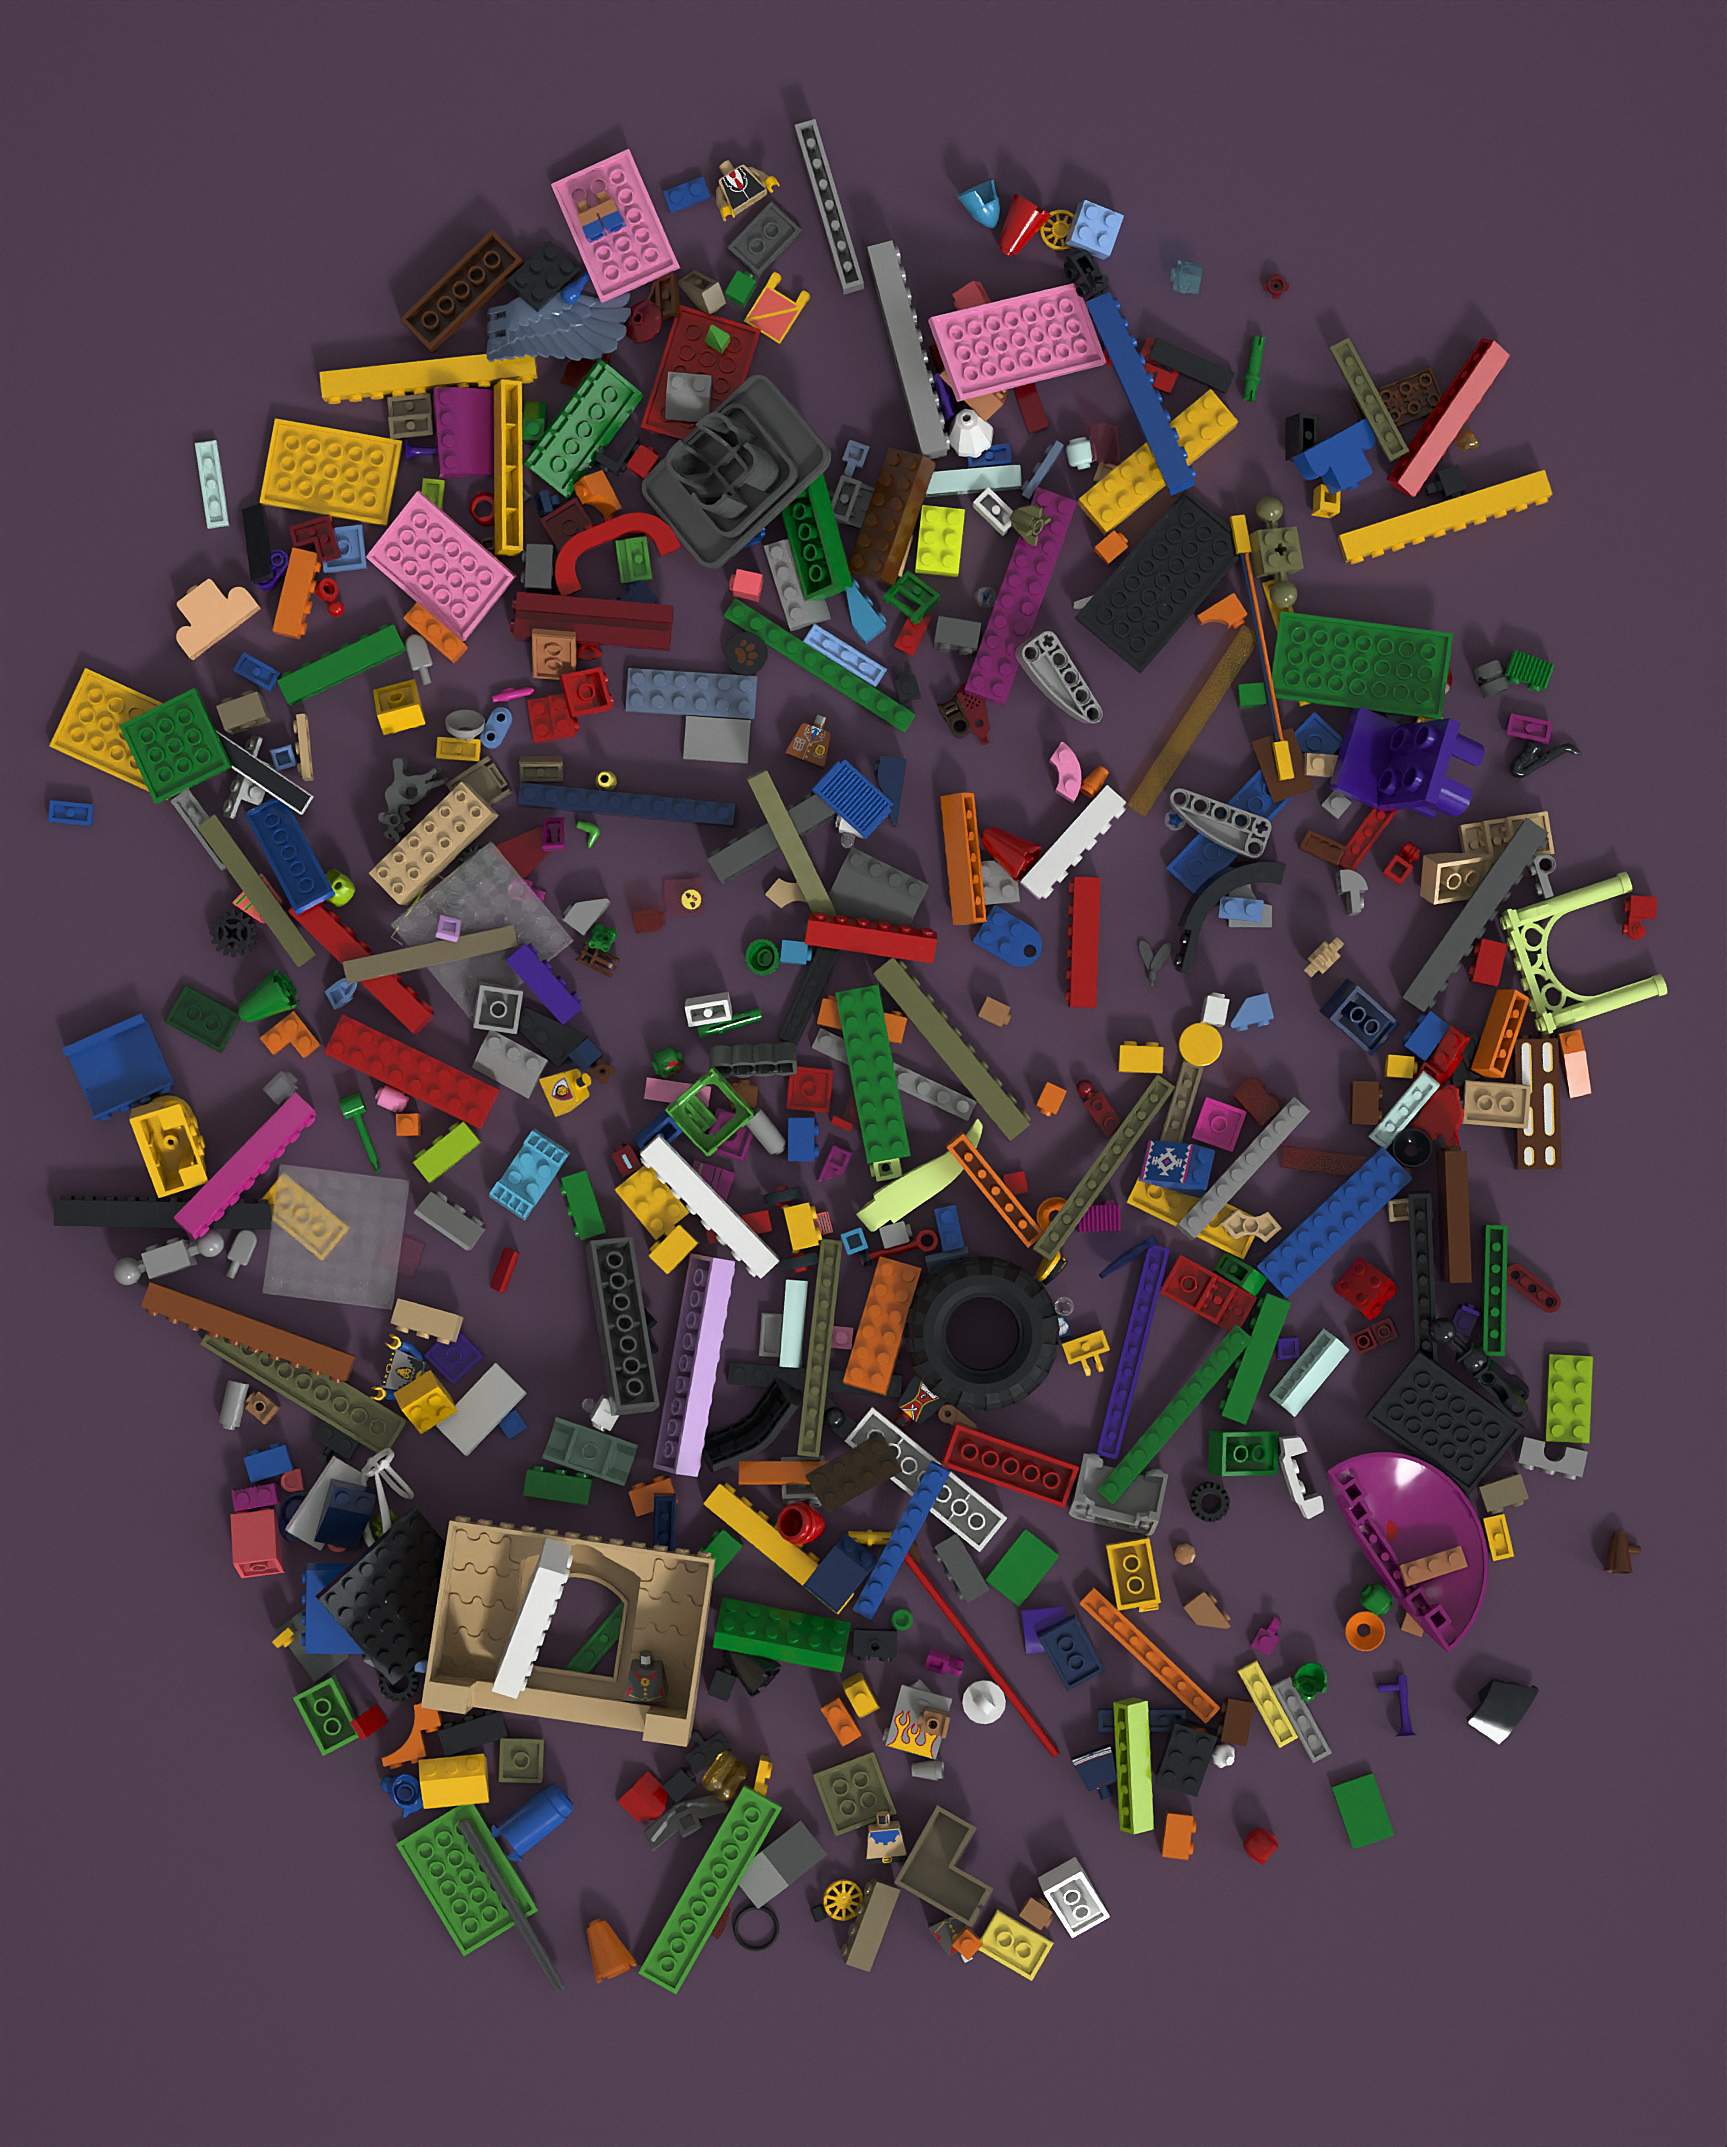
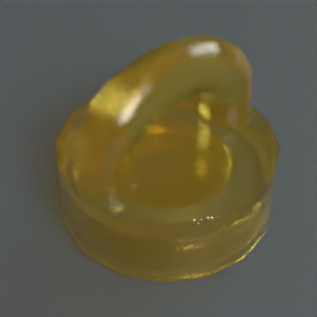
M1468 429L1462 432L1463 437L1457 441L1458 449L1464 451L1470 448L1474 451L1479 448V444L1471 430Z

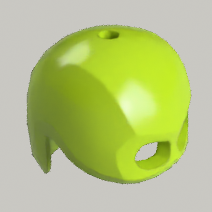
M331 869L327 872L326 877L335 895L325 901L335 907H341L352 898L355 886L347 876L336 869Z

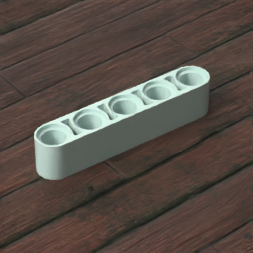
M1006 465L933 472L925 497L982 493L988 487L993 492L1022 488L1021 466Z

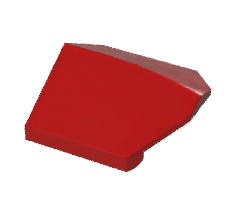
M647 1770L617 1802L637 1822L656 1820L665 1810L668 1793L662 1788V1784Z

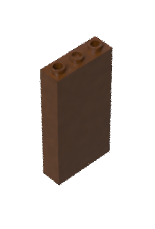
M1461 1147L1441 1148L1442 1152H1436L1441 1282L1467 1283L1472 1282L1467 1151H1461Z

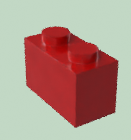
M1480 939L1478 943L1474 944L1472 955L1475 956L1474 964H1470L1467 975L1470 977V982L1494 988L1498 987L1507 944L1486 939Z

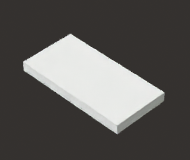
M495 1363L455 1405L458 1411L438 1423L436 1427L465 1456H468L527 1392Z
M333 1456L285 1530L321 1551L325 1544L315 1542L314 1538L331 1479L361 1485L362 1473Z

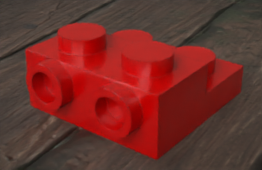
M602 667L559 676L570 718L604 713L613 708V697L608 692V679Z
M563 693L527 700L534 744L577 737L576 731H580L578 718H570Z

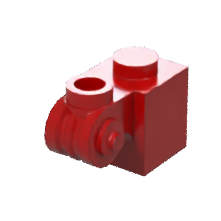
M1411 841L1401 845L1400 854L1393 856L1381 873L1382 876L1396 886H1400L1414 868L1410 865L1411 862L1420 858L1421 848L1416 847L1415 844L1413 845Z
M1631 895L1627 897V900H1624L1623 913H1626L1627 921L1622 924V935H1627L1631 940H1638L1644 937L1646 929L1640 922L1641 920L1656 919L1657 897Z

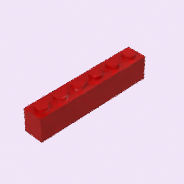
M1074 877L1073 882H1069V895H1073V904L1069 903L1068 916H1072V925H1068L1067 937L1071 938V947H1067V960H1071V967L1066 969V981H1070V990H1066L1065 1003H1069V1008L1095 1009L1097 998L1100 878Z
M818 911L809 913L805 934V944L926 963H933L937 943V932L930 928H921L920 930L905 924L894 926L885 921L874 923L869 922L865 918L854 920L848 919L844 915H835L834 917Z

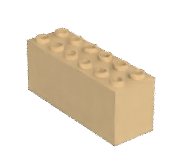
M461 782L369 874L398 904L408 906L499 814L470 784Z

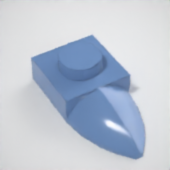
M343 978L324 991L334 1010L342 1008L353 999L352 995L356 990L357 982L347 984L346 978Z

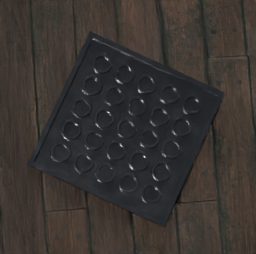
M415 1506L315 1596L392 1685L399 1681L430 1651L446 1542Z

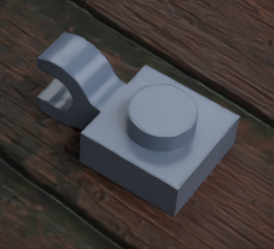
M849 440L842 458V462L847 463L844 476L853 478L855 468H863L870 449L869 446Z

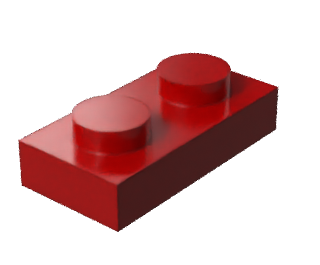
M925 614L917 625L913 624L908 617L893 648L913 657L932 617Z

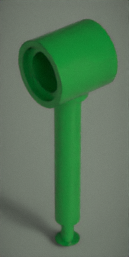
M360 1092L340 1098L339 1104L346 1119L353 1117L370 1164L373 1163L375 1173L380 1172L381 1169H379L377 1164V1155L361 1116L362 1113L367 1112Z

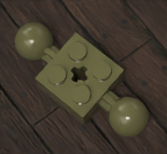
M1264 496L1257 502L1255 512L1258 519L1265 523L1266 529L1257 530L1249 535L1254 578L1274 576L1275 584L1270 589V599L1277 607L1287 608L1293 605L1297 599V589L1293 583L1288 581L1287 575L1304 569L1297 526L1279 528L1278 520L1283 513L1282 503L1274 496Z

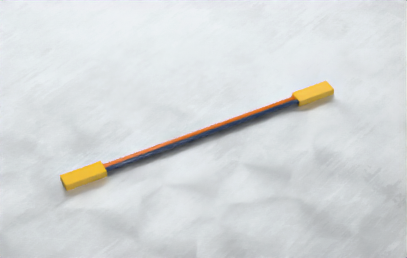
M1245 515L1231 516L1232 534L1236 554H1239L1241 557L1275 742L1272 743L1278 778L1279 781L1293 779L1294 773L1288 742L1283 739L1249 559L1251 545Z

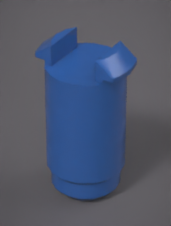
M551 1784L545 1790L541 1789L499 1825L493 1823L491 1836L492 1838H497L503 1834L515 1849L507 1857L510 1860L522 1862L524 1860L522 1855L566 1820V1816L573 1812L574 1804L559 1785Z

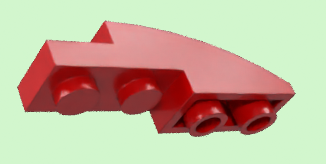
M1451 1025L1430 1061L1423 1063L1413 1082L1425 1071L1440 1083L1439 1088L1436 1090L1439 1091L1463 1059L1464 1055L1461 1053L1470 1037L1456 1026Z

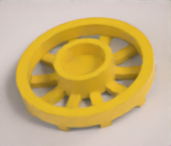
M1066 210L1050 212L1051 217L1056 215L1057 222L1054 223L1049 219L1047 222L1053 227L1048 228L1044 227V225L1041 227L1040 233L1043 242L1053 250L1064 251L1071 248L1068 245L1065 246L1064 238L1067 237L1071 223H1066L1068 217L1073 219L1074 214ZM1059 214L1066 215L1063 221H1060ZM1044 231H1050L1052 234L1045 237ZM1055 237L1053 244H1051L1048 240ZM1058 239L1061 240L1062 246H1055Z
M847 1879L834 1881L824 1892L823 1907L833 1919L840 1921L849 1920L856 1916L859 1904L852 1901V1899L859 1897V1903H862V1891L853 1881ZM842 1884V1890L838 1891L835 1886ZM845 1884L852 1885L848 1891H845ZM854 1888H856V1890L858 1891V1893H857V1894H854V1895H850V1894L852 1893V1891L854 1890ZM832 1889L836 1893L834 1896L829 1895ZM827 1898L834 1900V1903L827 1905ZM850 1905H855L857 1907L853 1911ZM837 1906V1908L832 1914L829 1911V1908ZM842 1909V1916H836L839 1910ZM845 1909H848L851 1914L846 1915Z

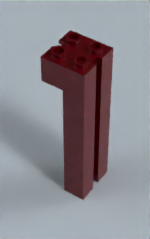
M517 592V598L513 597L512 610L516 616L515 619H511L510 632H512L517 641L532 642V630L534 628L576 632V643L670 651L674 613L673 605Z

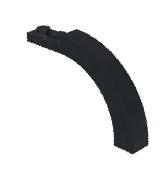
M1247 860L1228 866L1208 878L1192 895L1181 915L1178 926L1185 929V932L1180 937L1181 948L1180 952L1175 956V970L1189 974L1202 925L1210 910L1222 897L1239 887L1252 883L1281 885L1287 864L1275 860Z

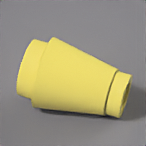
M602 771L596 776L595 784L601 791H612L617 784V779L612 772ZM608 776L609 780L606 783H602L601 778Z

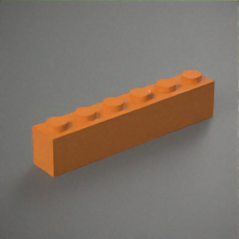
M956 793L940 796L953 925L987 922L974 793Z
M961 1131L945 1144L947 1149L1027 1248L1039 1240L1044 1232L966 1135Z

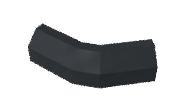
M774 1378L749 1414L736 1423L706 1434L702 1456L710 1472L756 1455L771 1444L803 1402L797 1391L783 1380Z

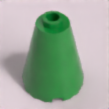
M279 969L273 970L238 1005L239 1010L237 1012L243 1021L251 1023L299 1006L300 1000L296 1001L295 995L298 993L294 985L285 974L280 975L278 973Z

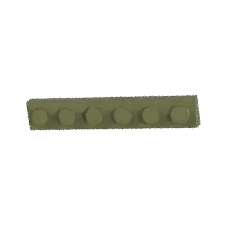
M1350 338L1331 346L1329 350L1387 460L1391 462L1407 454L1409 449Z

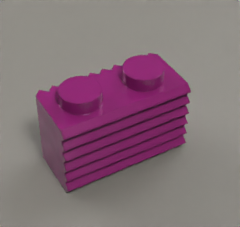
M1115 1200L1102 1201V1205L1092 1204L1076 1226V1232L1121 1231L1120 1205H1115Z
M276 1481L236 1488L231 1492L234 1511L281 1502L279 1487Z

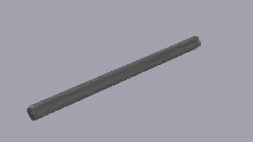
M468 1818L463 1819L458 1823L459 1829L555 1993L561 1991L565 1987L564 1982Z

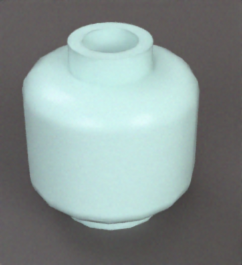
M1086 437L1070 440V444L1066 447L1069 465L1077 466L1078 470L1090 468V463L1096 459L1093 442L1087 440Z

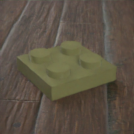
M501 1738L499 1782L543 1783L544 1739Z

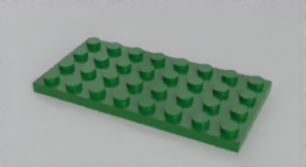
M1281 611L1272 670L1276 699L1352 709L1365 708L1375 712L1439 720L1442 718L1453 633Z

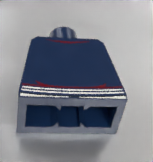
M1110 1744L1071 1757L1072 1763L1088 1791L1097 1789L1101 1800L1113 1796L1109 1784L1116 1782L1117 1776Z

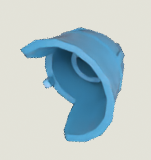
M993 179L956 196L975 220L989 228L996 226L999 220L1000 204Z

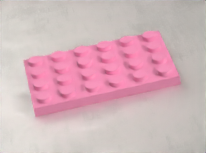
M629 149L551 184L602 303L680 268ZM605 191L616 203L627 226L609 234L599 216L607 235L589 243L577 216L579 214L577 203L587 199L591 208L599 205L595 195Z
M421 491L415 493L366 556L369 561L462 642L469 637L516 578V575Z

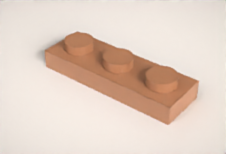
M1461 1546L1399 1565L1398 1567L1404 1585L1407 1587L1468 1567Z

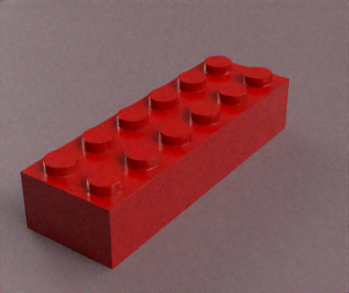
M955 1420L940 1458L942 1466L1065 1508L1079 1470V1466L1075 1462Z

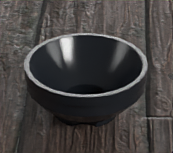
M1414 1128L1406 1129L1396 1136L1393 1141L1392 1150L1397 1162L1408 1168H1416L1429 1160L1432 1153V1143L1428 1135L1423 1131ZM1407 1145L1417 1147L1418 1152L1415 1156L1411 1157L1405 1153Z

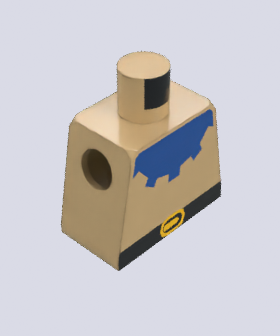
M888 1811L877 1812V1822L868 1824L867 1865L906 1861L908 1858L907 1848L899 1821H890Z

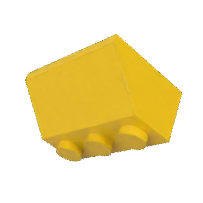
M484 1754L419 1760V1778L424 1809L489 1803L487 1759Z

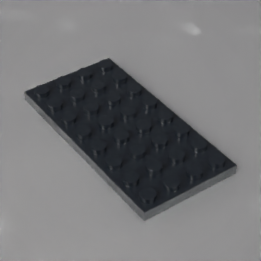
M1185 489L1074 619L1141 674L1241 558L1239 554H1236L1232 528Z

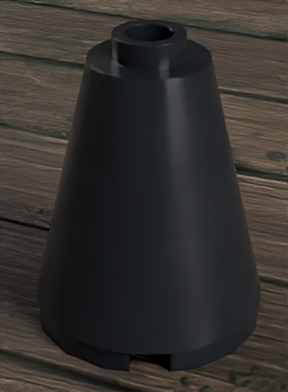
M723 1650L722 1652L751 1697H755L760 1693L758 1688L767 1687L780 1672L779 1668L782 1667L780 1663L773 1659L729 1650Z

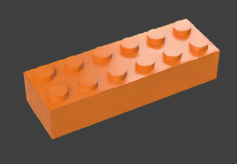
M884 1257L879 1258L843 1379L844 1384L886 1396L904 1336L908 1310L917 1292L922 1268Z

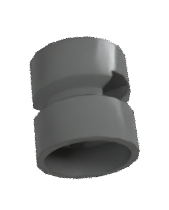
M1499 660L1489 662L1473 670L1477 682H1481L1479 688L1483 698H1488L1510 688L1506 677L1501 676L1503 670Z

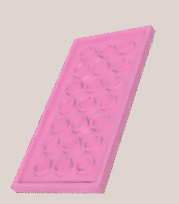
M1075 283L934 316L928 320L957 402L1102 366L1106 363L1084 298L1077 295Z

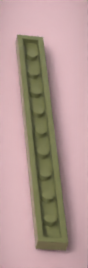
M1159 1075L1155 1077L1033 1247L1035 1252L1048 1261H1052L1173 1092L1175 1086Z
M822 1239L820 1244L797 1452L799 1456L819 1458L843 1244V1241Z

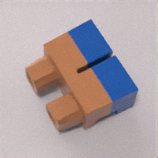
M605 191L595 195L599 205L591 208L587 199L577 203L579 212L577 216L589 243L606 236L605 229L611 234L627 226L616 203ZM599 216L601 217V220H602V222H603V224H604V226H605V229H604V227H603V225H602V223H601V221H600Z

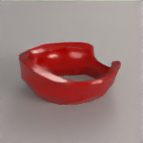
M490 492L475 494L469 504V513L480 526L490 527L495 525L494 495ZM482 500L489 501L492 505L491 514L481 518L476 516L474 509L477 504Z

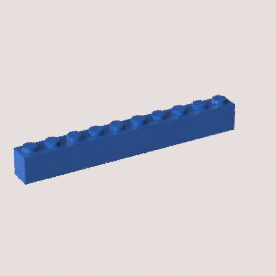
M1107 292L1087 301L1086 305L1089 315L1170 496L1195 486L1194 478L1196 473L1193 466H1188L1185 459L1188 456L1184 447H1179L1177 443L1179 436L1175 427L1171 428L1168 423L1171 421L1167 409H1162L1160 405L1163 402L1158 390L1154 391L1151 385L1154 384V380L1150 371L1146 372L1143 367L1146 365L1142 353L1137 354L1135 347L1138 345L1133 334H1128L1127 328H1129L1126 317L1120 316L1118 310L1121 307L1116 297L1112 298L1111 293Z

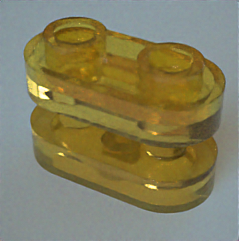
M725 1750L718 1755L702 1779V1786L708 1791L714 1790V1796L720 1801L730 1800L734 1796L740 1782L747 1776V1766L740 1760L735 1761L736 1757L729 1750Z

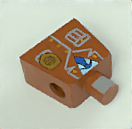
M816 714L812 725L802 723L785 752L786 755L825 769L831 733L824 730L828 719Z

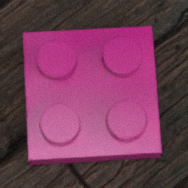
M1205 1097L1191 1138L1233 1152L1247 1111Z

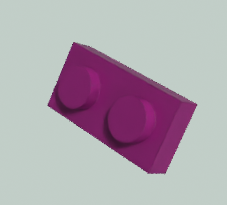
M1510 713L1505 735L1548 744L1553 722Z

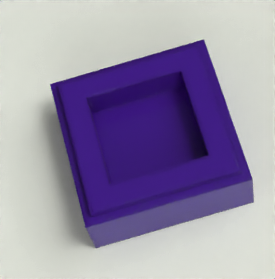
M1298 1336L1278 1338L1276 1343L1278 1360L1300 1358Z

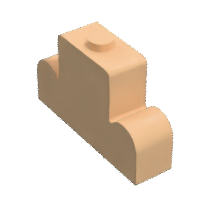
M207 579L201 585L191 587L186 592L187 595L177 602L178 608L191 624L190 627L184 626L177 631V642L188 657L194 660L258 612L261 607L246 589L235 587L231 589L228 598H226L218 586L211 579Z

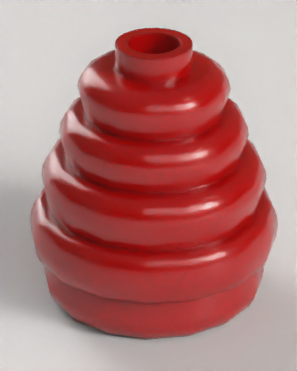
M795 1502L785 1506L780 1511L777 1518V1528L781 1537L789 1543L803 1545L812 1542L823 1534L825 1520L812 1506L805 1502Z

